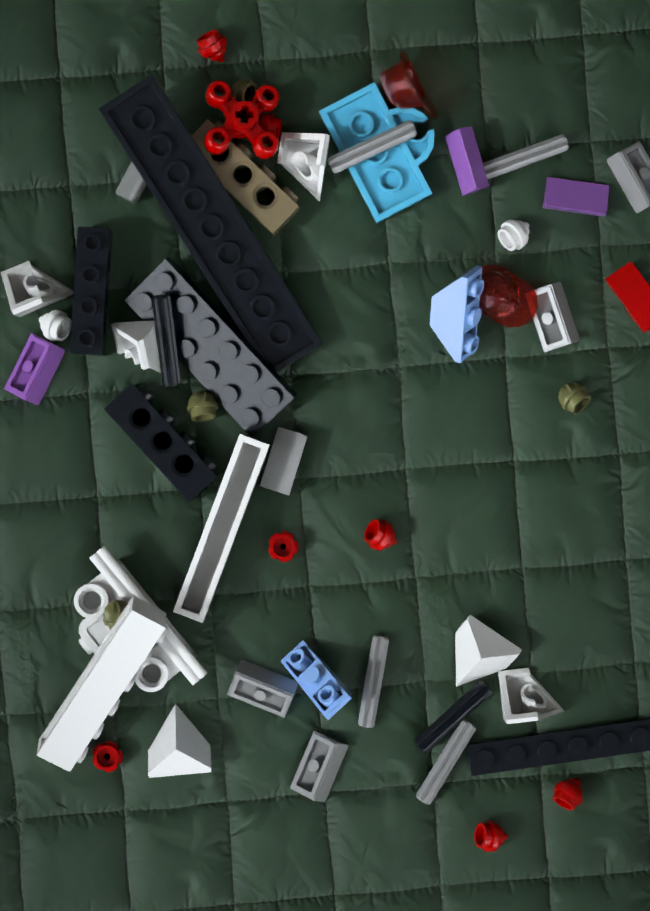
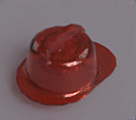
M401 51V61L380 74V80L386 97L390 103L401 109L424 106L427 112L434 119H437V112L420 84L410 58L406 52Z
M497 265L482 266L484 288L479 302L482 314L506 327H520L527 324L534 317L538 307L537 295L533 287L503 267Z

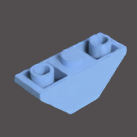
M475 266L432 296L430 326L454 361L462 363L471 354H474L479 345L477 325L482 314L479 302L484 288L481 266Z
M304 640L281 660V663L326 719L329 720L352 699L351 692Z

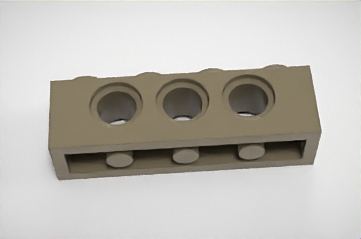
M207 119L192 137L227 192L271 235L275 236L299 211V206L296 204L299 198L286 186L281 190L273 182L276 176L265 165L258 168L250 160L254 155L242 143L236 146L230 141L227 148L229 150L228 158L223 162L213 160L212 154L204 146V139L210 129L220 127L222 124L219 121L213 124ZM213 139L216 143H221L218 139ZM247 168L252 172V178L248 183L240 184L235 181L234 175L238 169ZM260 191H272L275 195L274 201L267 206L259 204L257 195Z

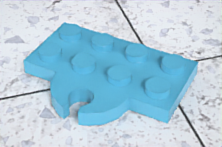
M375 82L319 111L339 152L408 120H411L413 124H423L428 120L425 114L411 107L400 106L389 110ZM434 129L428 130L425 137L420 140L409 139L348 168L376 224L432 195L418 166L428 159L434 147Z

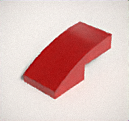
M630 261L605 280L606 284L624 305L628 315L645 334L650 330V286Z

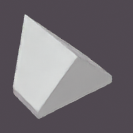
M282 132L277 163L281 164L320 202L330 135Z
M30 261L0 272L13 315L18 317L74 295V291L31 265Z
M155 321L116 322L111 324L118 354L125 353L126 359L132 357L134 364L140 363L143 370L151 368L161 373Z
M469 615L455 633L456 687L506 669L518 657L522 649L472 615Z
M529 668L498 671L503 719L506 724L538 721L565 712L530 673Z
M176 704L148 750L149 778L211 772L210 744Z

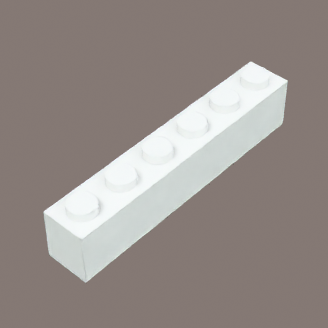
M239 434L174 607V613L201 623L204 622L269 450V444Z
M132 596L117 622L111 628L39 738L37 756L69 772L76 762L81 763L84 760L89 749L87 745L91 739L96 740L100 736L104 727L103 721L107 715L113 716L120 703L119 697L123 691L129 692L136 679L135 673L139 667L144 668L148 664L152 655L151 649L155 643L160 644L164 640L168 632L166 612Z

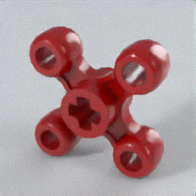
M215 80L210 83L205 93L206 101L211 107L219 108L224 113L225 123L207 132L204 139L206 150L210 154L220 155L227 150L233 138H247L251 142L253 152L257 157L261 159L273 157L279 147L278 138L272 132L263 130L259 125L258 119L262 113L271 112L278 105L280 95L277 88L269 84L263 85L258 88L252 101L238 102L232 96L231 88L225 81ZM214 92H218L222 96H217ZM238 116L243 117V118H244V119H243V122H246V123H241V122H240V119H241V118H237V117H238ZM213 139H218L221 143H216ZM262 143H266L269 147L263 146Z

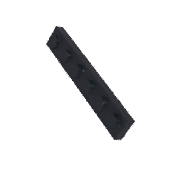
M650 717L468 743L467 752L471 776L650 751Z

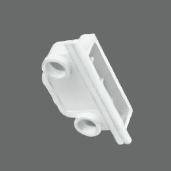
M105 546L89 558L101 573L88 584L80 587L74 596L76 611L85 617L79 625L81 638L78 642L89 655L93 652L94 654L96 653L110 631L109 627L104 624L103 618L105 614L104 608L111 601L121 600L128 604L132 596H135L159 609L120 559L115 560ZM167 617L166 626L168 627V632L164 640L160 644L155 643L151 649L152 655L148 664L144 668L139 667L135 673V683L140 689L147 692H156L162 689L167 681L180 671L192 685L207 674V671L196 659L198 655Z

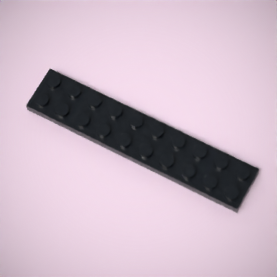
M151 74L100 107L99 111L242 335L276 372H279L322 345L323 342L154 75Z

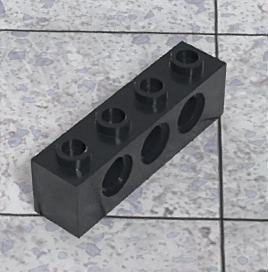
M78 227L70 353L74 355H106L113 232L107 228Z
M130 384L104 410L186 500L191 502L218 477L214 472L218 468L217 465L206 454L202 457L199 456L193 449L197 445L195 441L185 431L181 434L177 432L172 426L175 422L174 418L164 408L160 411L156 409L151 403L154 397L143 385L137 388L134 384ZM142 408L147 409L151 415L150 423L144 427L138 426L134 420L135 413ZM163 431L169 433L172 437V444L166 450L159 449L155 443L156 436ZM181 455H188L193 460V468L188 473H182L177 468L176 462Z

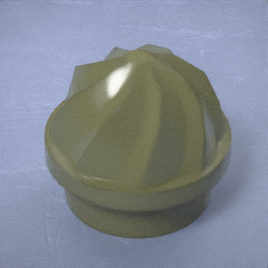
M241 78L236 83L231 84V94L238 102H250L253 100L259 87L252 80Z
M571 382L561 387L558 399L563 410L566 412L570 411L576 415L586 408L591 400V396L587 393V388L584 385Z
M206 391L195 392L190 397L187 406V412L191 414V420L204 422L216 418L215 411L218 409V404L215 402L213 395Z
M113 600L104 608L103 622L109 627V630L115 625L127 603L125 601Z

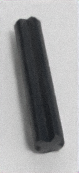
M158 294L152 297L162 384L164 387H174L181 383L171 297L169 294Z
M483 681L476 683L415 739L417 747L424 753L432 749L491 695L490 688Z

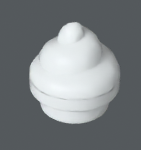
M520 220L505 221L497 233L500 243L509 251L522 249L528 243L529 223Z
M53 310L39 317L41 330L47 339L63 341L67 338L72 328V321L65 312Z

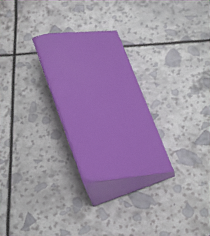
M472 126L459 128L446 135V142L462 196L490 187Z
M547 177L543 208L605 217L608 209L609 185Z
M31 333L4 389L25 401L39 405L63 358L65 350Z

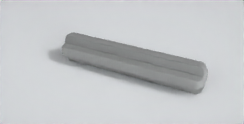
M411 120L401 123L329 157L328 163L333 173L341 172L412 139L417 135L416 128Z
M561 134L484 162L483 165L487 179L489 180L563 153L569 149V144L565 135Z
M374 635L372 637L358 718L359 726L373 728L375 726L389 639L385 636Z
M464 719L459 723L416 793L420 801L428 805L432 803L475 733L476 727L474 724Z

